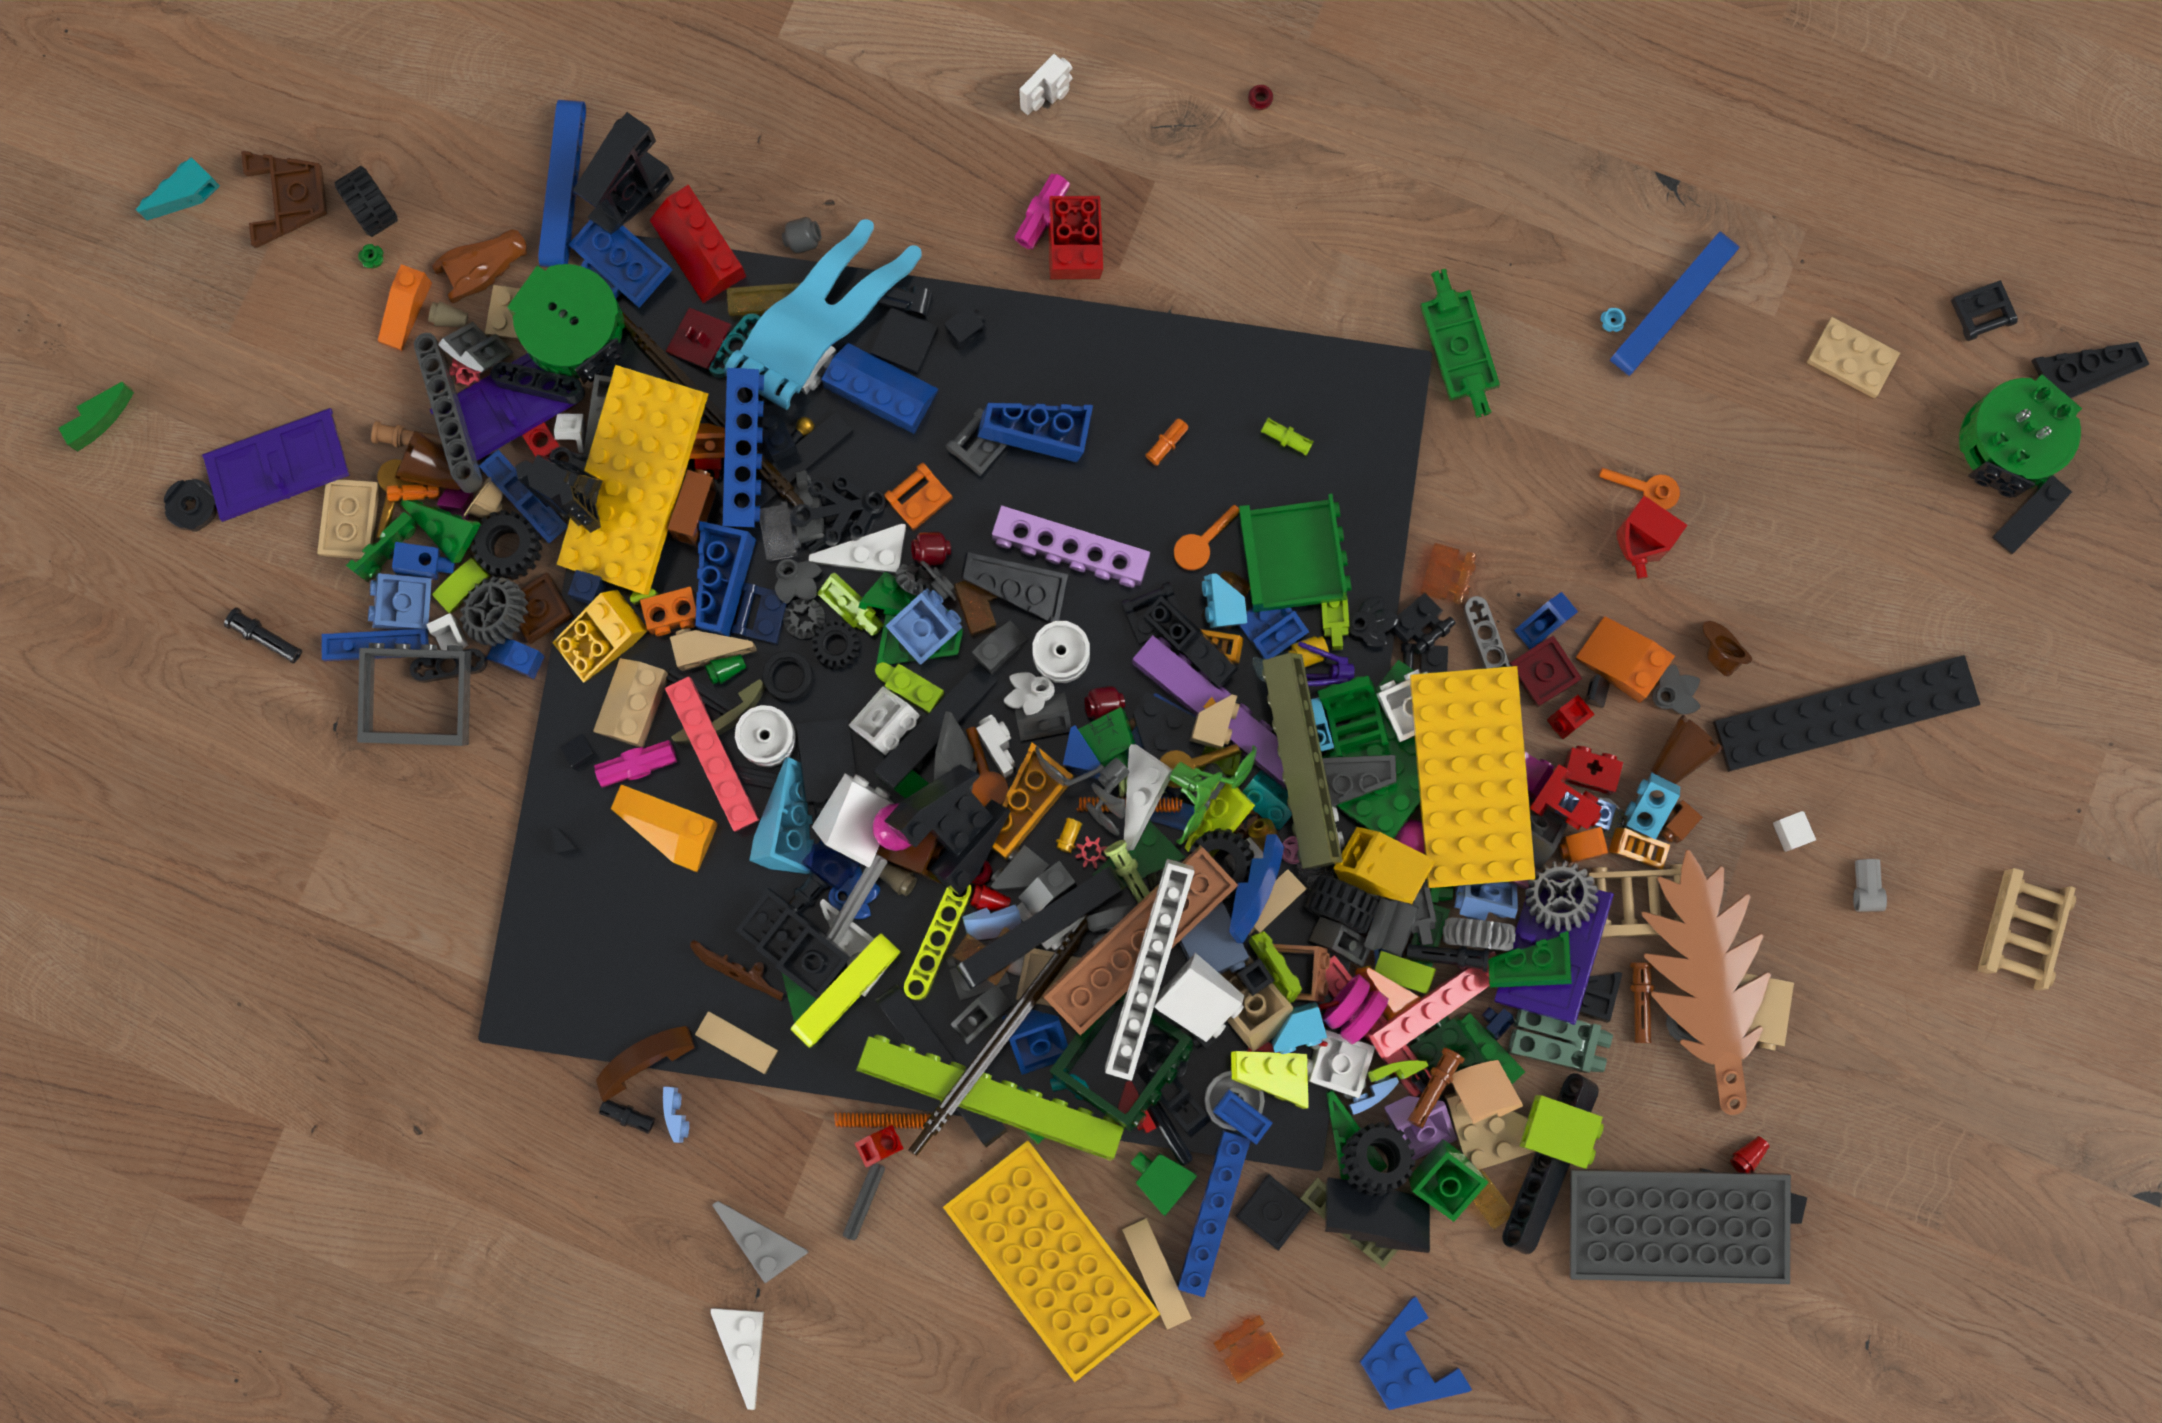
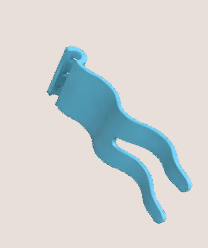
M868 219L861 220L849 236L836 244L822 257L805 280L792 293L776 302L761 316L741 350L734 351L729 357L724 368V375L727 376V368H736L740 361L744 363L741 368L759 369V374H764V391L759 390L758 394L788 410L793 394L795 392L799 394L823 354L836 341L855 329L883 295L914 269L922 257L921 249L915 245L909 246L897 259L862 279L835 305L827 304L825 298L850 260L865 246L874 230L872 221ZM781 384L784 385L780 395L777 396L776 391Z

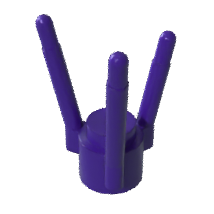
M1298 643V646L1337 662L1336 664H1331L1329 674H1306L1307 679H1319L1307 681L1308 686L1342 684L1354 678V665L1348 663V657H1339L1309 644Z

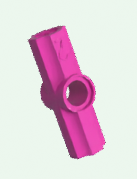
M1051 173L1040 194L1032 199L1026 212V218L1014 237L1015 241L1021 246L1034 250L1046 227L1049 228V196H1065L1069 190L1070 183L1064 177Z
M667 740L644 749L639 747L625 751L620 757L594 765L595 774L600 786L603 788L626 779L635 780L645 777L652 770L676 763L677 756L671 741Z

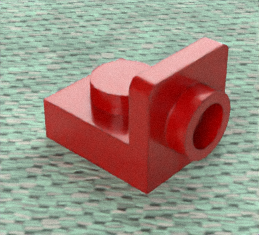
M1578 694L1547 719V722L1561 739H1565L1595 714Z

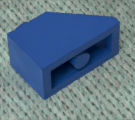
M1561 592L1545 603L1514 631L1531 650L1560 628L1578 611Z
M506 638L504 644L497 643L496 646L491 647L486 659L531 679H535L545 656L534 648Z

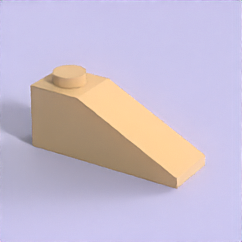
M691 629L679 630L675 636L670 637L676 664L681 671L707 665L710 663V660L736 656L738 654L745 655L757 651L753 641L697 630L691 631Z

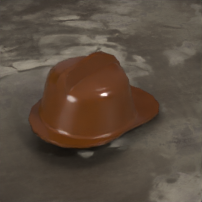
M1714 621L1704 622L1702 626L1703 632L1710 641L1707 658L1719 672L1728 677L1742 664L1751 663V655L1727 628Z

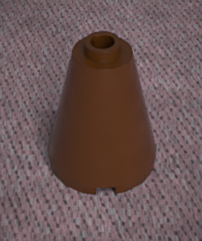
M414 431L403 455L401 465L397 469L395 478L402 481L459 491L460 487L451 476L444 449L420 432Z
M1682 715L1675 724L1651 771L1655 775L1677 784L1719 754L1723 747L1719 743L1716 745L1709 734L1693 721L1688 720L1685 715Z

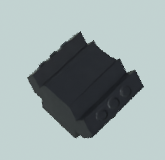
M536 455L533 464L525 460L515 466L518 480L546 507L550 506L557 514L563 513L567 515L578 526L583 525L590 533L601 528L596 506L598 492L603 482L601 479L572 463L543 455Z

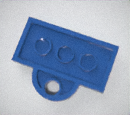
M589 220L568 244L585 259L581 266L598 274L609 285L615 298L623 293L639 308L673 270L624 226H621L613 234H609Z

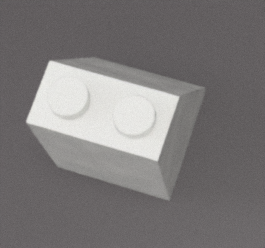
M845 773L812 828L825 845L870 867L880 845L873 834L872 825L874 818L881 808L894 803L889 798L891 794L883 788L877 786L876 789L868 786L869 782L861 776L855 775L853 778Z
M1195 953L1160 990L1154 1007L1207 1042L1212 1036L1217 1038L1226 1027L1224 1023L1229 1017L1234 1019L1243 1010L1244 995Z

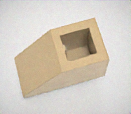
M1230 695L1199 712L1190 741L1215 749H1221L1224 744L1228 745L1232 735V729L1228 728L1230 720L1236 719L1240 705L1235 703L1237 696Z

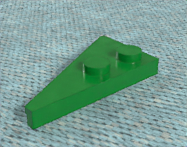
M402 499L400 504L452 563L461 562L481 524L477 521L462 519L463 516L452 515L449 511L437 507H428L418 500L403 501Z
M885 571L860 600L858 607L866 610L867 606L884 609V614L898 615L918 595L911 594L902 589L895 577Z
M1331 1089L1326 1095L1341 1179L1348 1180L1350 1179L1348 1174L1343 1175L1342 1172L1345 1164H1340V1158L1345 1155L1341 1151L1343 1146L1347 1144V1139L1360 1130V1127ZM1368 1146V1162L1376 1171L1382 1172L1388 1167L1374 1146Z

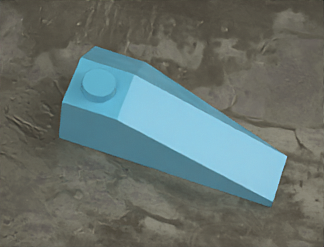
M787 757L783 762L755 832L750 861L768 869L809 874L814 854V840H810L809 825L813 824L812 815H808V803H805L800 762Z

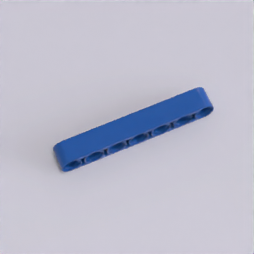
M558 100L556 104L538 255L540 267L568 264L570 246L568 244L571 242L576 203V193H574L573 189L578 183L586 118L584 101Z
M1720 231L1609 361L1630 376L1732 258L1740 246Z

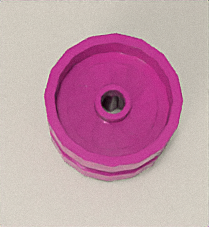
M1359 974L1353 977L1332 1000L1339 1001V1005L1326 1009L1322 1016V1021L1331 1029L1342 1026L1341 1037L1351 1045L1358 1042L1370 1030L1389 1002V999L1379 990L1368 994L1370 983Z

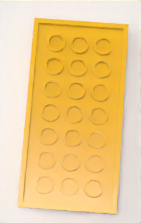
M615 365L585 466L586 472L603 481L596 502L601 528L590 533L583 525L578 526L570 518L557 565L574 571L579 570L600 576L603 581L649 595L708 393Z
M1517 666L1410 675L1425 855L1435 860L1427 876V888L1535 879Z
M1029 1140L943 1206L944 1210L1074 1382L1160 1315L1157 1308Z

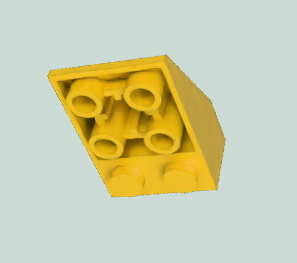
M618 590L600 593L552 643L584 683L631 648L648 630Z
M1357 827L1341 854L1343 862L1335 864L1333 869L1339 880L1369 894L1412 904L1432 869L1435 860L1381 832Z

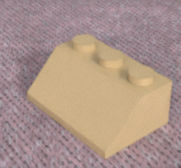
M620 658L593 732L644 748L668 682L666 679L668 673L663 669L642 662Z
M1250 956L1249 961L1245 963L1246 966L1253 961ZM1229 970L1220 975L1244 995L1242 1003L1244 1008L1234 1019L1229 1017L1226 1021L1254 1052L1276 1036L1293 1011V1006L1273 983L1252 996L1237 979L1235 973H1231Z

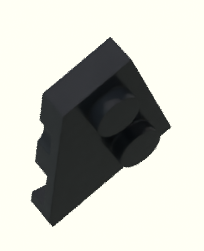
M1615 972L1610 975L1590 976L1579 1014L1609 1023L1622 973Z

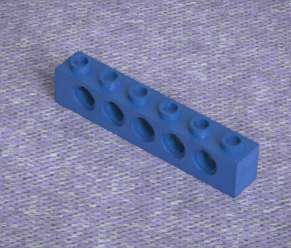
M727 368L723 526L754 527L755 521L760 522V506H755V495L761 496V480H756V469H761L762 454L757 453V443H762L763 427H757L758 417H763V401H758L759 390L764 391V375H759V369ZM743 387L751 389L753 393V398L748 403L741 402L737 397L738 391ZM745 413L752 418V425L748 429H741L737 425L739 415ZM740 440H746L751 444L749 454L740 455L736 451V444ZM745 466L750 470L751 475L747 481H739L736 478L735 471L738 467ZM738 493H746L749 496L750 503L746 507H739L735 504L734 498Z
M1223 1129L1177 1284L1178 1290L1205 1297L1251 1141L1242 1134Z

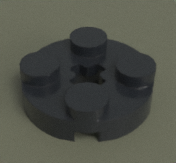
M198 479L177 481L167 490L164 496L165 516L172 524L183 530L200 531L214 519L217 513L212 488ZM196 499V507L193 510L186 511L188 507L185 504L186 501Z

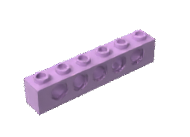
M1002 505L992 532V540L996 541L995 544L1002 548L1010 549L1013 546L1021 549L1020 552L1025 555L1035 557L1038 554L1044 556L1046 561L1053 564L1064 562L1070 564V568L1073 570L1085 572L1086 569L1095 572L1094 575L1105 580H1109L1112 577L1120 580V584L1134 588L1135 585L1141 586L1150 558L1149 551ZM1018 528H1024L1028 531V534L1024 538H1017L1014 535V531ZM1050 536L1053 541L1048 546H1042L1038 542L1040 537ZM1068 543H1073L1078 549L1075 553L1068 554L1063 550V547ZM1092 551H1098L1102 554V558L1094 562L1088 558V554ZM1116 559H1123L1126 561L1127 566L1124 569H1116L1112 563Z

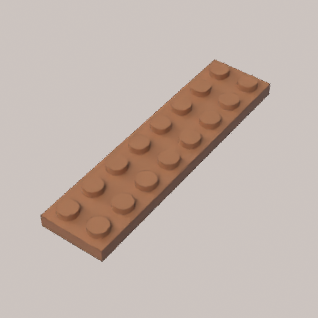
M1201 845L1182 862L1193 866L1195 871L1172 948L1238 886ZM1159 885L1042 995L1079 1035L1083 1034L1128 991Z

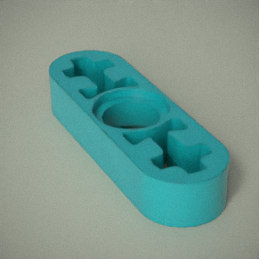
M757 314L744 316L727 335L709 367V371L713 376L717 378L725 377L724 368L718 367L715 370L714 362L716 360L721 362L725 358L724 350L729 356L732 355L733 351L729 349L731 341L741 340L744 345L746 339L740 332L742 331L744 335L747 333L749 337L752 329L748 332L747 324H755L761 318ZM727 356L726 359L723 361L724 366L726 365V363H727V361H728V359H729L728 356Z

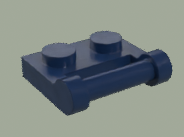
M744 583L742 589L744 595L736 625L732 627L731 634L777 645L783 625L785 608L788 606V603H783L778 598L775 590ZM756 595L760 596L761 600L754 627L751 630L747 629L746 625L753 598Z

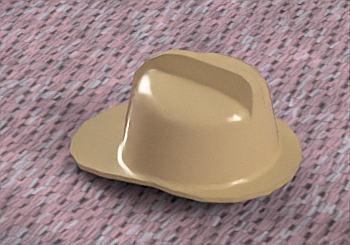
M491 477L480 487L463 518L471 514L479 518L486 517L488 519L491 517L490 513L492 512L500 514L503 506L501 503L503 493L491 482Z

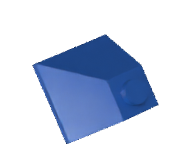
M1032 1009L1009 1039L1022 1075L1055 1064L1068 1046L1059 1017Z

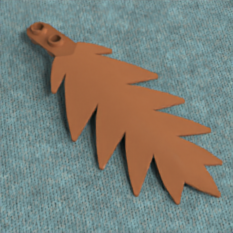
M1686 850L1681 867L1680 884L1661 876L1657 878L1666 899L1683 922L1645 911L1641 915L1674 949L1687 957L1680 958L1644 953V958L1670 981L1694 997L1655 991L1651 992V996L1672 1019L1695 1039L1702 1042L1680 1040L1681 1045L1694 1056L1715 1065L1720 1107L1729 1115H1737L1747 1105L1742 1059H1745L1751 1053L1759 1040L1763 1028L1758 1026L1747 1035L1745 1034L1749 1030L1762 1003L1771 974L1766 972L1737 988L1749 969L1763 939V935L1759 933L1728 951L1745 916L1750 895L1745 894L1718 915L1724 889V867L1719 866L1706 879L1701 866L1691 851ZM1729 1074H1735L1732 1080H1726ZM1738 1099L1736 1105L1730 1106L1731 1100Z

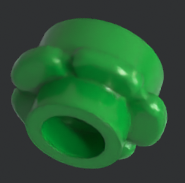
M367 244L363 246V250L358 254L359 261L366 268H377L383 263V250L379 246Z

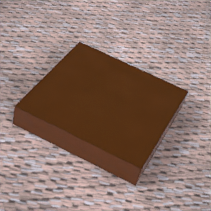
M544 573L521 588L526 594L524 598L528 604L524 608H526L528 613L523 616L526 623H520L518 627L527 643H534L573 617L571 610L549 573Z

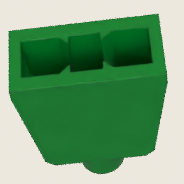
M1140 1151L1130 1163L1142 1173L1135 1183L1164 1216H1166L1197 1177L1193 1172L1160 1153L1151 1161Z

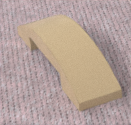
M1147 1218L1122 1229L1167 1330L1192 1319Z

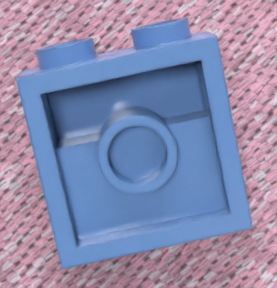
M378 573L376 580H371L370 596H375L374 606H369L368 621H373L372 628L428 630L426 624L429 623L432 578Z
M928 588L921 592L886 625L889 631L920 665L962 628L959 624L961 622L959 615L953 610L948 611L942 605L943 598L935 590L930 591Z
M1497 882L1456 886L1455 895L1457 897L1454 907L1460 909V915H1464L1468 919L1486 921L1488 912L1501 918L1510 917L1515 919L1518 910L1517 884Z

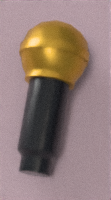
M801 417L798 419L796 429L791 434L795 445L804 435L813 431L814 424L810 418Z

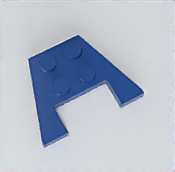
M1413 1296L1407 1302L1408 1304L1398 1313L1385 1332L1379 1336L1360 1360L1361 1365L1389 1410L1463 1394L1472 1390L1458 1367L1434 1382L1405 1334L1407 1331L1429 1318L1416 1296Z

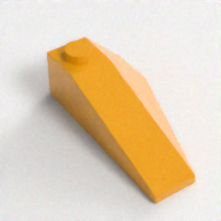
M624 785L620 786L611 807L617 815L673 863L695 872L699 871L718 826L717 822Z

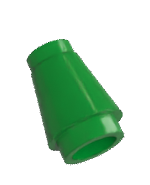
M738 654L736 656L710 660V663L705 665V669L711 683L714 685L716 683L722 684L741 670L746 669V665L741 654Z

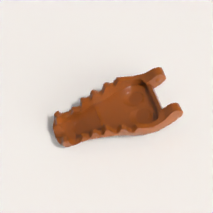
M511 229L495 238L456 247L442 255L432 265V268L436 274L443 271L446 272L454 287L447 295L453 304L467 296L484 291L489 285L494 284L495 278L502 276L504 271L510 268L511 262H514L520 256L527 255L526 242L518 230Z

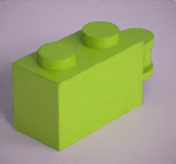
M882 662L875 668L877 677L886 683V689L927 714L945 696L944 690L899 663L894 668Z

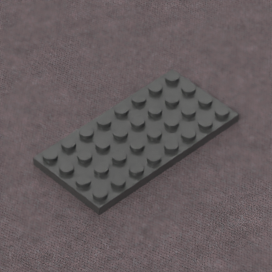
M1570 1169L1569 1278L1571 1280L1790 1284V1174Z

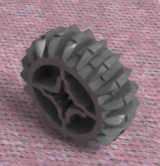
M493 576L491 580L484 578L482 585L475 583V590L468 591L470 596L468 599L463 600L466 605L460 609L463 616L459 620L464 624L462 628L467 635L482 645L496 646L497 643L504 644L506 638L513 639L514 631L520 632L518 626L520 623H526L523 616L528 613L526 608H524L528 602L524 598L526 594L518 584L513 581L511 582L507 578Z

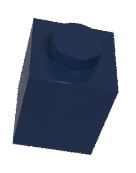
M576 570L568 595L574 601L589 605L600 593L604 592L607 583L600 576Z

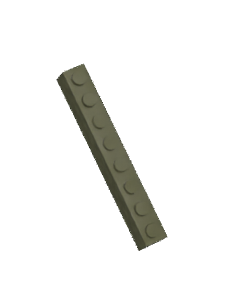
M1287 653L1262 660L1264 667L1262 675L1267 683L1269 693L1267 700L1273 714L1272 726L1278 739L1277 752L1282 760L1284 770L1282 778L1287 786L1289 796L1287 804L1292 812L1294 822L1292 830L1297 838L1299 848L1297 852L1298 860L1302 864V869H1315L1341 863L1343 860L1302 654Z

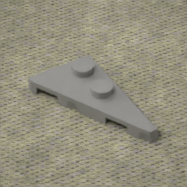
M719 1201L712 1205L764 1283H767L809 1253L806 1248L775 1233L770 1228L746 1217L728 1205Z

